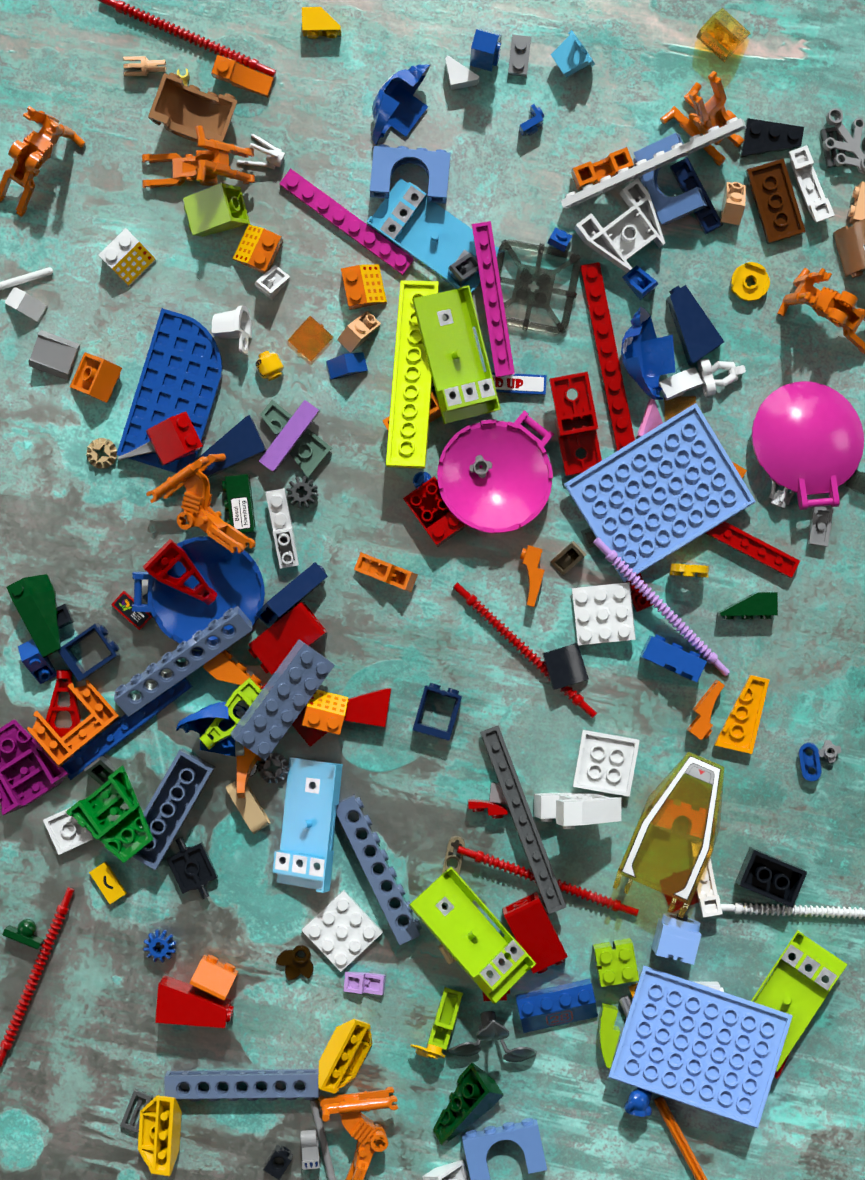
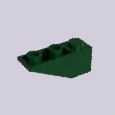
M755 592L717 612V616H722V619H734V616H741V619H753V616L760 615V619H772V615H778V592Z

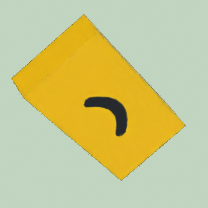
M107 861L89 872L109 904L127 893Z

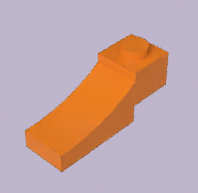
M217 55L211 72L213 78L231 83L234 87L267 98L274 82V77L252 70L237 63L235 60Z
M527 545L526 549H522L520 559L523 560L522 564L526 565L529 587L526 605L534 607L545 571L538 568L543 549Z
M360 552L354 568L355 571L412 592L418 574Z
M718 680L714 681L692 709L698 715L687 730L700 740L706 739L712 732L711 727L713 725L710 723L712 709L718 695L725 686Z
M245 746L244 755L237 756L238 799L246 798L250 773L255 763L261 761V757Z

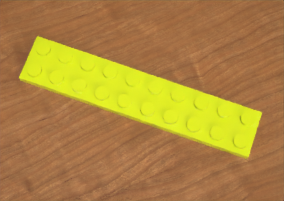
M400 281L386 457L387 467L426 469L432 375L412 299L439 293V281Z

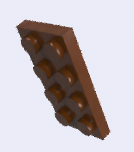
M784 158L747 169V178L767 244L805 233V227Z

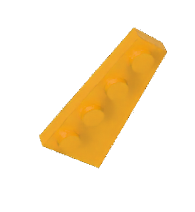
M749 675L714 743L715 746L749 754L753 753L770 679Z

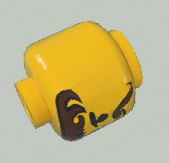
M265 351L258 355L259 359L255 365L263 379L271 381L282 375L284 366L277 353Z

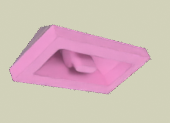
M654 399L648 401L636 437L643 436L663 423Z

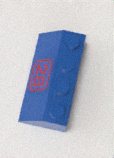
M590 979L515 995L523 1033L598 1017Z

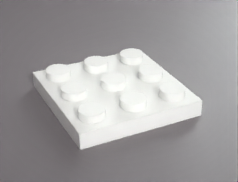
M630 582L572 588L578 645L636 640Z
M582 729L573 787L630 797L640 740Z
M345 890L339 893L302 928L304 934L340 972L383 933Z

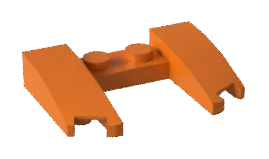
M85 680L86 685L74 688L73 683L68 685V688L90 715L65 736L60 738L38 711H35L33 715L37 718L33 728H27L28 732L58 768L101 731L119 719L116 711L89 680Z

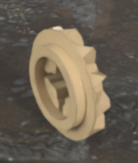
M98 438L89 444L86 456L89 463L94 467L104 469L110 467L115 462L117 449L112 441ZM102 448H104V452L107 455H109V457L102 456L101 458H98L99 454H97L95 450H101Z

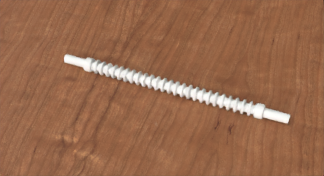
M741 902L721 904L722 912H734L735 914H742L744 912L746 915L749 912L750 915L753 913L755 915L766 913L768 916L771 913L772 916L774 914H777V916L780 914L791 916L793 914L796 917L798 914L799 917L802 915L804 917H807V915L818 917L820 915L821 918L824 916L826 918H829V916L840 918L842 916L845 919L847 916L849 919L851 917L854 919L857 917L862 919L864 917L865 919V908L862 910L861 907L857 910L856 907L853 909L851 907L840 909L838 906L835 909L834 906L831 908L829 906L818 908L817 905L815 908L812 905L809 908L807 905L804 907L794 905L792 908L786 907L785 904L782 906L780 904H777V906L766 904L764 906L763 903L760 906L757 903L755 905L752 903L749 905L744 903L742 905Z

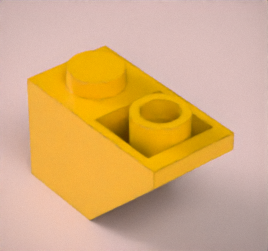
M302 7L303 36H307L310 39L318 38V36H326L327 38L342 36L341 26L322 7Z

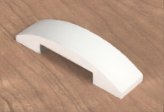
M808 146L790 151L789 158L794 176L812 218L818 223L834 217L828 198H825L814 170V161Z
M703 838L688 841L692 869L702 848ZM710 849L695 882L703 918L722 914L710 859Z

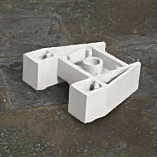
M638 178L619 193L630 209L605 228H602L592 213L573 228L587 246L626 273L632 269L627 259L653 240L659 248L665 244L650 194Z
M604 793L534 794V817L540 818L541 822H552V818H556V824L562 825L563 829H575L577 825L621 821V798L605 797Z

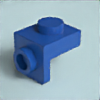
M535 104L530 106V112L533 117L519 126L522 136L534 134L538 131V127L543 125L544 114L540 107L536 108Z

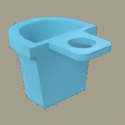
M572 30L568 33L569 36L551 54L566 78L589 65L591 67L595 65V62Z

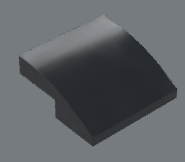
M578 643L542 653L553 690L589 679Z

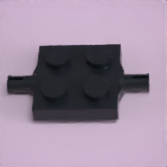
M183 837L176 839L175 841L180 851L167 858V861L182 894L198 889L202 899L209 897L210 895L205 885L218 878V875L203 842L187 847Z

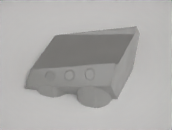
M41 330L38 333L29 359V367L68 380L80 344Z

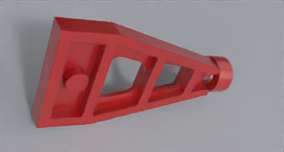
M171 539L143 566L144 570L158 581L193 596L207 605L214 602L217 597V592L209 587L185 551ZM179 561L186 568V572L180 578L168 575L167 572ZM191 575L199 581L194 589L183 584Z
M57 670V680L46 717L47 723L60 738L82 722L77 698L68 688V685L73 683L71 670ZM60 692L69 693L70 706L58 705ZM59 711H68L72 719L71 727H57L55 725L56 716Z

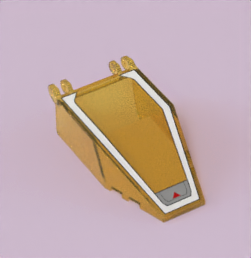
M688 751L667 777L648 796L619 865L613 888L617 889L623 875L629 878L628 883L625 885L624 893L628 894L634 880L673 897L667 912L671 913L674 910L676 900L684 902L678 913L679 917L682 918L712 854L719 833L724 766Z

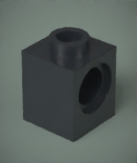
M276 1145L263 1170L280 1180L292 1161L293 1154L290 1149L285 1146L280 1147ZM280 1157L284 1160V1163L278 1164L274 1159Z

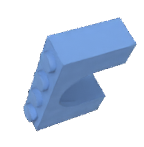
M674 133L633 152L635 155L633 159L634 164L643 159L648 161L654 158L653 155L660 151L668 152L672 150L671 147L682 142L681 136ZM661 167L640 176L643 186H647L652 204H654L656 209L655 213L658 222H661L662 225H668L708 207L702 190L698 187L674 197L664 195L657 183Z
M385 144L374 146L370 197L389 199L393 172L403 164L413 163L421 166L428 175L427 202L446 204L451 153L441 149L428 151L426 148L414 150L405 146L392 148Z
M526 1118L522 1122L515 1124L514 1122H507L503 1126L496 1128L495 1126H488L482 1131L469 1130L462 1135L471 1180H491L486 1157L490 1147L501 1140L514 1141L522 1148L528 1174L547 1170L537 1119Z

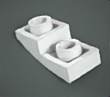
M695 367L659 382V387L662 388L661 392L666 400L682 396L684 392L703 385V381Z

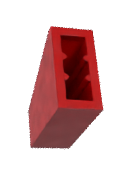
M387 687L348 698L344 721L385 727L391 688Z

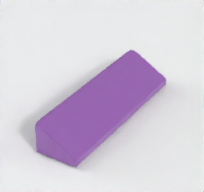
M304 400L259 462L275 473L319 414L320 410Z

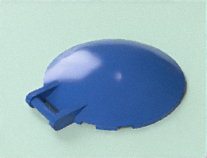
M209 536L193 537L177 544L188 555L209 587L217 592L216 599L209 605L158 581L148 572H132V579H134V604H132V611L151 612L164 634L178 643L187 642L197 631L204 630L211 621L220 619L228 609H234L237 606L249 618L253 627L259 618L256 613L264 604V582L254 559L245 550L241 553H238V551L231 553V551ZM178 561L167 574L174 578H180L186 572V568ZM191 575L183 584L194 589L199 581ZM142 580H148V604H142ZM227 625L224 628L229 630L232 629L233 626ZM211 636V637H209L208 639H209V640H216L217 637ZM200 647L193 648L196 650H202V648Z

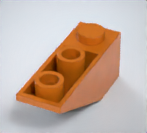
M227 650L222 651L203 666L217 680L241 685L250 677L260 689L262 687L260 684L262 681L254 674L250 676L246 672L247 668L239 661L235 663L231 659L233 656Z

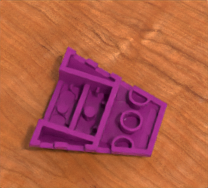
M16 719L0 728V803L2 815H6L31 804L59 786L69 775L62 766L58 768L37 741Z

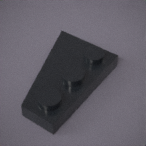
M747 118L745 124L747 128L744 131L740 158L800 148L804 127Z

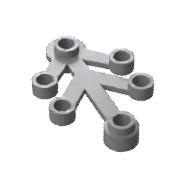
M838 108L831 109L826 114V122L836 128L845 142L836 141L834 138L829 137L823 142V148L827 151L834 148L853 153L856 158L846 157L845 154L839 153L834 157V164L836 166H843L844 164L854 166L862 174H865V151L863 153L860 149L862 129L865 126L864 120L856 118L852 122L851 126L854 130L852 138L841 122L843 119L842 111Z

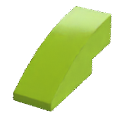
M444 987L427 1045L432 1044L441 1047L443 1051L447 1049L463 992Z
M601 1002L598 1022L599 1043L606 1067L611 1068L621 1032L619 1027L614 1026L618 1009L616 1006Z

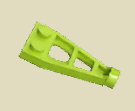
M250 677L233 692L225 704L228 707V716L235 722V725L223 732L218 725L224 718L216 717L207 731L199 738L209 750L216 743L231 736L230 733L240 721V719L233 715V709L239 701H244L250 707L262 691ZM212 735L214 739L211 740L208 736Z

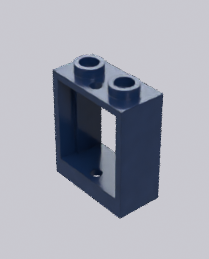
M99 623L92 625L58 650L79 682L85 680L120 655L118 645L114 640L110 641L107 636L109 634L104 625L100 626ZM96 631L111 652V655L85 672L70 649Z
M430 683L429 686L425 685L412 730L450 741L462 695L459 694L458 690L448 688V691L440 689L441 685ZM428 691L456 699L447 730L419 723Z

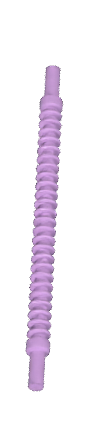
M599 537L593 541L606 555L605 558L609 562H613V566L616 565V570L620 569V574L624 573L623 577H627V581H631V585H635V589H639L638 592H642V596H646V600H650V604H654V608H658L657 611L662 612L661 615H665V619H669V623H673L672 627H677L676 631H680V635L684 634V639L688 638L687 642H691V646H695V650H699L698 653L702 654L703 658L706 657V661L709 664H713L724 676L730 673L719 661L718 655L715 652H711L712 649H707L708 645H704V641H700V637H696L697 634H693V630H689V626H685L686 623L681 622L682 619H678V615H674V611H670V607H666L667 603H662L663 599L659 600V595L655 596V591L651 592L652 588H648V584H644V580H640V576H636L637 573H633V569H629V565H625V561H621V557H617L618 554L614 550L611 551Z

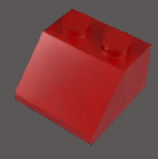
M186 411L146 430L162 466L194 454L203 447Z

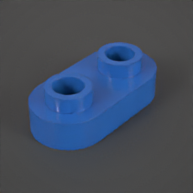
M807 742L799 749L802 775L808 781H816L822 774L819 749L814 743ZM806 749H811L813 754H806ZM809 768H814L816 773H809Z

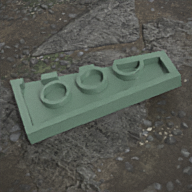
M273 400L270 401L260 414L276 436L279 435L292 417L291 414ZM307 428L290 451V455L309 478L332 447Z

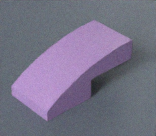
M345 972L344 992L383 995L385 992L386 975L366 972Z

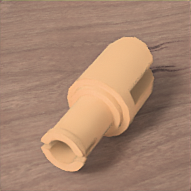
M146 56L123 57V61H141V63L123 64L124 69H141L142 71L124 72V76H147L149 72H166V60H148Z

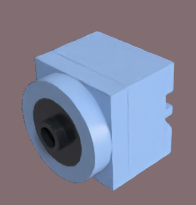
M663 913L662 919H658L651 947L657 956L665 958L670 956L673 960L678 958L682 962L694 965L701 939V933L699 932L701 923L688 918L684 914Z

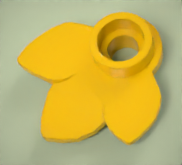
M410 1044L412 1048L416 1049L415 1053L420 1056L433 1059L445 1058V1055L442 1053L443 1048L428 1044L427 1048Z

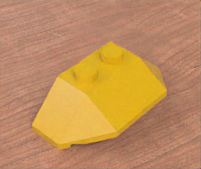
M352 1019L336 1027L319 1060L318 1088L320 1090L335 1094L340 1088L356 1077L373 1044L369 1023Z
M157 1095L140 1111L138 1151L144 1162L148 1165L151 1174L170 1176L179 1153L182 1111L174 1097Z

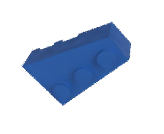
M655 634V637L649 636L640 657L691 681L698 682L707 661L700 658V654L691 650L689 653L683 651V646L674 642L670 645L665 642L666 638Z

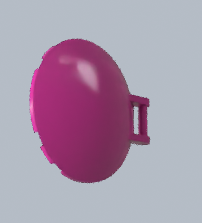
M808 381L784 385L772 392L762 402L753 420L751 437L756 459L759 465L769 474L768 477L775 483L797 493L800 510L820 506L839 507L838 487L854 474L863 455L864 432L860 418L850 402L842 394L829 386ZM829 493V498L807 499V495Z
M525 410L514 423L497 421L495 419L483 420L466 426L449 440L441 454L437 471V482L441 497L449 511L459 521L475 530L486 533H505L517 530L536 518L549 499L553 472L544 447L554 436V433L544 429L529 417V413ZM525 422L528 426H530L533 430L540 434L543 437V439L540 440L539 438H537L534 434L528 431L521 424ZM478 455L483 456L484 460L492 463V468L487 471L484 478H480L477 473L471 472L469 469Z

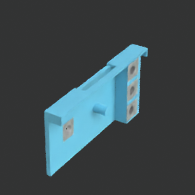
M399 178L390 191L389 199H384L374 215L370 216L367 220V225L432 269L440 278L454 288L458 289L469 285L471 294H473L480 284L479 271L461 287L448 273L450 265L469 253L477 260L472 229L438 204L427 202V194L411 182L407 183L402 178ZM417 197L418 200L413 201L412 198ZM404 211L407 215L402 217L400 213ZM391 227L396 228V231L390 232L389 229ZM495 246L496 257L498 259V257L501 255L503 251Z
M289 757L280 850L274 853L273 873H278L277 883L316 889V892L321 893L330 891L336 808L339 805L343 764ZM312 782H315L316 784L315 789L311 788Z

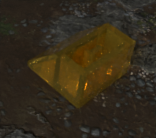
M721 8L702 26L696 37L725 63L751 33L724 8Z

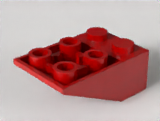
M435 476L403 498L437 547L467 527L445 505Z

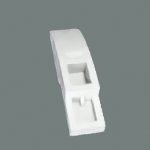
M285 488L266 491L280 569L298 566V554Z

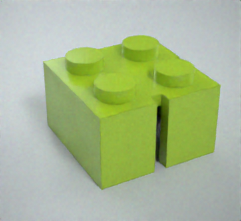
M630 938L613 941L616 949H612L610 942L593 944L601 987L639 981L633 942Z

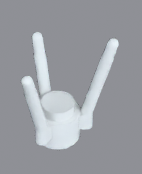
M251 134L252 138L271 149L267 150L253 143L250 144V147L267 154L266 160L269 163L237 160V164L269 167L274 170L276 166L281 167L285 153L260 137Z
M772 480L771 493L769 495V498L772 499L771 504L785 508L786 504L789 505L795 492L791 490L790 493H787L788 488L785 487L783 491L777 490V493H775L776 483Z

